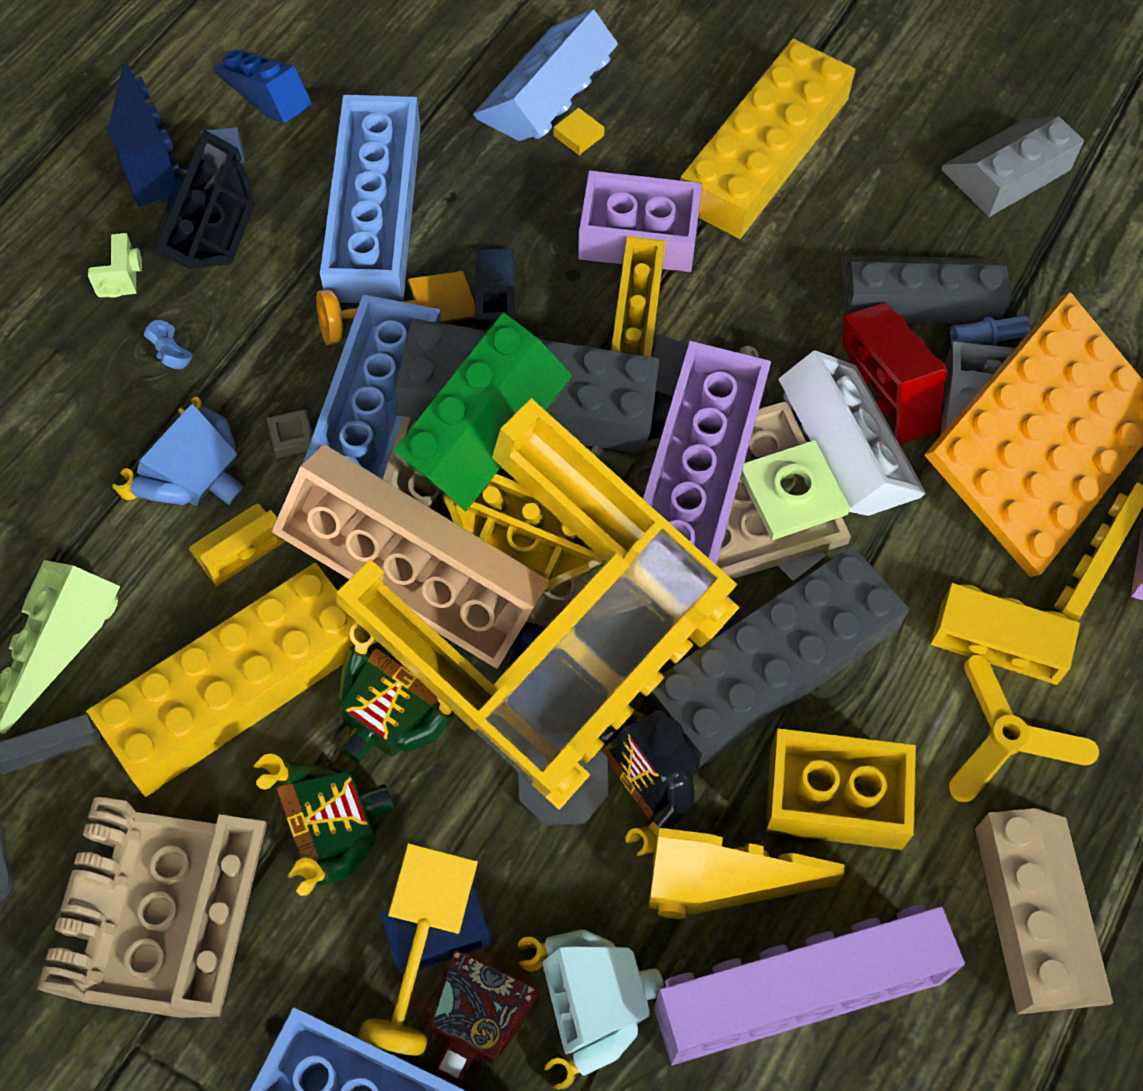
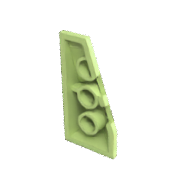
M47 560L43 561L21 611L29 615L25 628L19 634L13 635L9 649L12 650V658L14 659L12 667H7L0 674V733L5 734L96 634L104 621L112 616L118 603L116 594L120 586L73 565Z

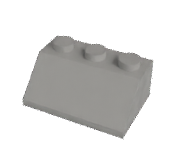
M1059 116L1023 119L943 164L941 170L990 217L1070 171L1084 139Z

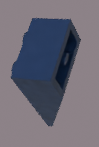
M126 64L122 67L108 132L128 185L138 207L169 197L175 185L176 177L179 176L181 170L174 154L168 156L167 152L173 151L174 148L166 129L157 128L162 123L154 103L146 104L145 100L150 99L142 77L134 78L129 64Z

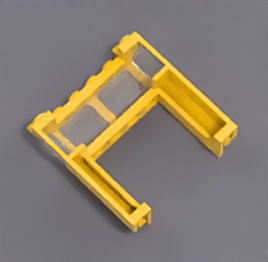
M531 398L500 429L492 459L607 564L505 673L492 684L383 583L384 571L371 559L336 593L337 604L560 810L590 776L578 762L582 760L587 764L603 747L605 743L598 737L609 725L617 730L635 711L629 705L633 698L639 692L647 697L664 678L659 669L668 659L676 664L694 645L688 637L697 646L702 648L740 607L728 597V594L737 584Z

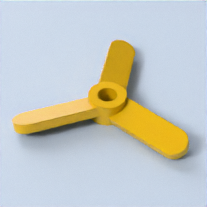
M973 655L966 660L964 664L965 672L990 725V730L986 740L951 779L949 784L950 794L955 800L959 802L973 800L1011 755L1018 752L1079 765H1091L1097 760L1099 749L1096 743L1090 739L1027 726L1021 718L1013 715L988 660L980 655ZM1003 731L1010 732L1014 740L1007 739Z

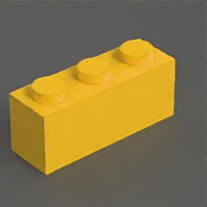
M952 583L942 600L930 645L967 657L980 655L992 665L1058 685L1070 670L1080 623L1067 619L1066 616L1059 612H1044L1025 606L1021 601L1014 598H999L983 593L979 588L972 585Z

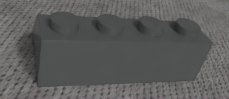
M842 255L841 259L845 315L887 302L898 315L904 318L906 323L970 324L983 321L985 317L989 316L994 321L1001 320L1011 299L1007 265L993 258Z

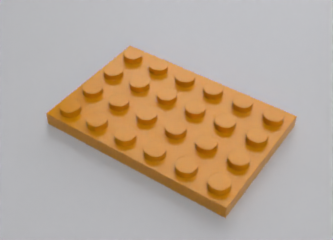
M1069 292L1056 300L924 455L1028 576H1040L1142 447L1143 379L1072 293Z

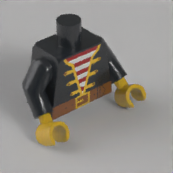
M635 710L617 730L609 725L598 738L605 743L602 747L604 749L601 752L608 757V763L648 819L653 821L649 826L631 829L626 835V843L637 842L643 838L644 846L637 853V856L654 853L659 828L672 829L692 808L695 802L693 777L698 765V759L684 740L683 728L678 721L668 718L661 710H657L648 716L643 711Z

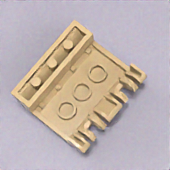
M103 797L93 798L88 819L98 824L87 823L83 836L91 841L114 847L112 860L92 852L77 853L74 864L89 871L72 870L60 912L89 922L86 923L63 917L57 919L55 930L63 935L88 940L85 954L72 952V950L66 948H50L46 961L75 969V971L72 972L56 967H43L37 989L89 1004L180 1018L220 1017L267 826L266 821L219 814L217 824L139 813L124 800Z

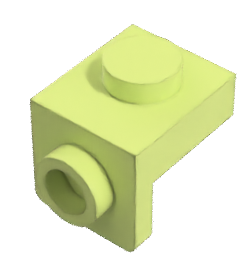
M127 233L111 235V266L91 267L88 269V277L98 297H118L136 294V272L142 271V260L139 249L132 248Z

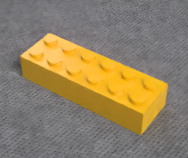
M792 39L680 177V181L702 183L698 218L741 239L847 102L856 68Z
M316 562L86 710L132 781L145 797L344 664L350 646L355 645L350 639L349 632L356 621L337 604L336 593L338 590ZM362 627V635L368 640L366 630Z

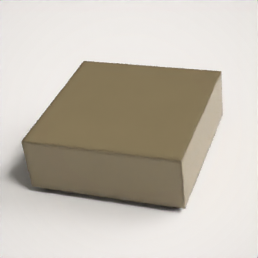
M306 409L266 418L276 459L308 451L313 435Z

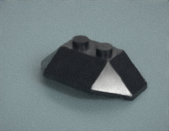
M203 130L175 182L154 233L153 250L189 270L228 265L233 262L255 205L248 177L240 162L242 158L237 147L209 131Z

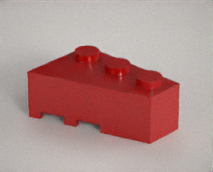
M887 302L844 315L843 348L852 364L857 366L865 383H872L881 399L876 401L882 414L888 412L895 424L893 434L898 443L901 444L940 431L944 385L948 378L947 369L943 361L937 359L926 347L924 340L915 335L906 325L904 318L898 315Z

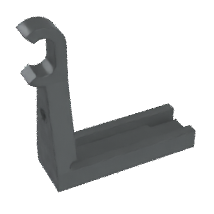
M87 713L0 742V775L102 742L101 733ZM0 816L1 902L11 894L14 888V877Z

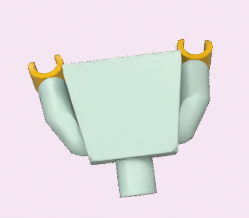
M584 929L547 937L546 942L541 944L537 939L526 936L517 945L520 950L537 949L534 958L522 960L519 964L526 971L532 972L539 970L543 966L564 1053H573V1059L569 1061L555 1058L546 1064V1071L552 1069L557 1064H563L568 1072L566 1080L561 1084L554 1085L552 1087L554 1089L568 1088L572 1085L575 1074L579 1072L585 1076L616 1061L637 1037V1024L649 1017L647 1000L657 998L659 990L664 988L662 976L657 969L638 971L635 956L631 949L628 947H615L612 941Z

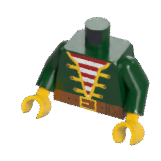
M357 622L354 623L350 628L349 635L352 643L355 645L350 646L341 670L337 701L341 707L340 712L343 722L352 730L339 745L340 750L353 761L360 763L374 745L387 755L393 757L400 751L410 752L434 743L454 717V712L410 671L377 648L371 653L368 649L369 646L378 641L370 636L369 640L365 639L361 632L362 626Z
M275 754L263 755L254 764V767L257 769L265 768L270 772V775H261L256 784L261 789H268L279 780V783L283 785L278 787L277 791L301 858L295 863L288 877L292 878L293 876L300 875L306 879L297 888V893L301 896H306L316 884L326 885L350 878L370 853V846L376 842L369 819L394 810L386 785L382 784L359 793L351 772H341L336 768L312 764L283 763L282 759Z

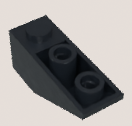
M514 248L476 249V329L489 331L503 312L516 321Z

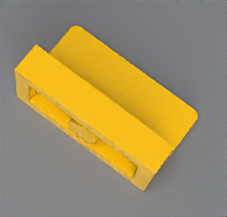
M254 504L192 544L189 550L217 587L286 541L272 533L277 520V516L273 511L269 510L266 512L260 504Z

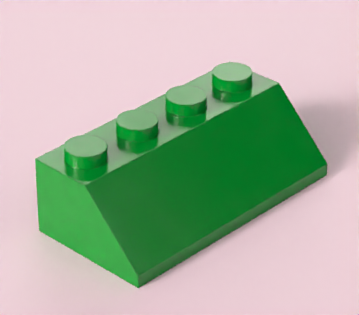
M503 312L395 447L393 452L401 463L467 512L501 469V466L492 459L500 429L531 398L546 411L573 375L536 336Z

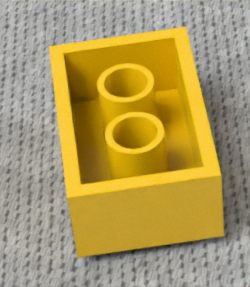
M778 728L770 749L765 833L903 850L914 835L916 745Z

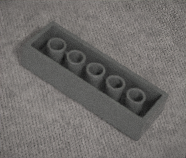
M411 319L396 383V415L419 419L488 331ZM539 339L573 375L546 412L584 446H598V448L644 455L651 429L660 358Z
M852 545L662 674L664 676L662 681L647 697L645 696L644 705L651 714L661 710L668 718H672L681 724L683 738L697 756L698 765L696 771L698 772L897 632L909 608Z

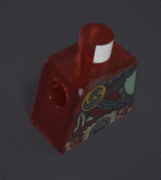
M455 950L431 1024L433 1035L448 1043L436 1069L450 1078L462 1082L474 1056L491 1065H495L539 1001V990Z

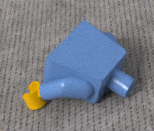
M193 397L191 399L192 404L186 410H183L182 407L178 408L180 417L141 458L137 470L140 476L136 477L130 469L124 468L120 473L128 482L121 486L113 484V489L124 500H133L139 497L155 502L176 505L190 503L196 506L211 491L227 505H230L245 486L227 473L237 457L235 451L236 443L227 419L203 407L201 400L198 397Z

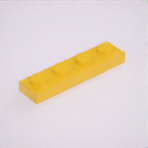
M1137 482L1128 496L1121 492L1119 493L1107 513L1114 517L1110 526L1102 523L1090 542V545L1096 547L1092 557L1084 554L1072 576L1079 579L1075 587L1071 588L1066 585L1057 599L1054 608L1058 609L1067 619L1077 622L1082 616L1143 508L1142 484Z

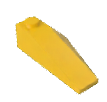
M659 828L653 855L648 908L657 909L658 915L662 917L683 919L686 918V913L698 914L833 887L838 884L844 875V864L795 853L781 854L778 856V859L769 857V853L764 851V846L748 843L745 847L731 849L722 847L723 837Z

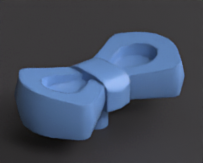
M162 320L152 321L145 328L144 336L155 344V348L158 351L156 357L168 367L174 369L185 368L192 360L193 354L176 344L173 339L174 326Z

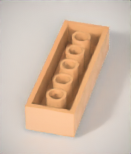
M325 444L300 466L272 529V533L348 579H351L371 559L384 571L383 583L432 629L496 669L502 663L551 582Z

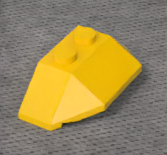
M496 474L467 512L444 496V501L455 524L551 581L545 592L603 566L604 560L518 482Z

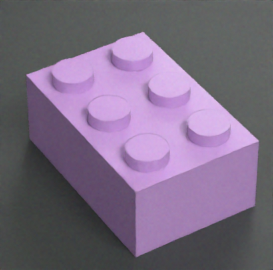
M589 171L579 229V259L623 264L627 236L666 240L662 269L691 272L702 183Z

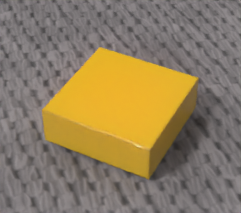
M578 108L553 127V136L580 155L604 136L605 127Z

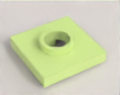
M815 440L746 462L743 465L741 479L771 541L846 516L849 513L850 506ZM794 474L800 475L805 478L804 483L808 486L809 490L803 495H790L781 487L780 481L793 478Z

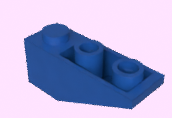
M236 49L224 55L223 62L214 67L218 76L268 118L286 123L312 105L294 65Z

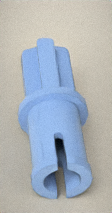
M989 316L985 317L983 321L951 326L950 341L951 345L955 341L996 346L998 341L1026 337L1031 331L1030 321L1027 316L995 321Z

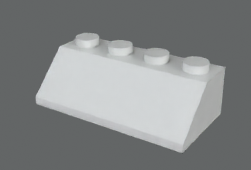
M813 350L779 378L785 391L783 394L784 400L788 401L790 408L796 412L802 424L800 429L804 438L808 442L816 441L850 506L849 512L869 516L919 499L926 494L856 365Z

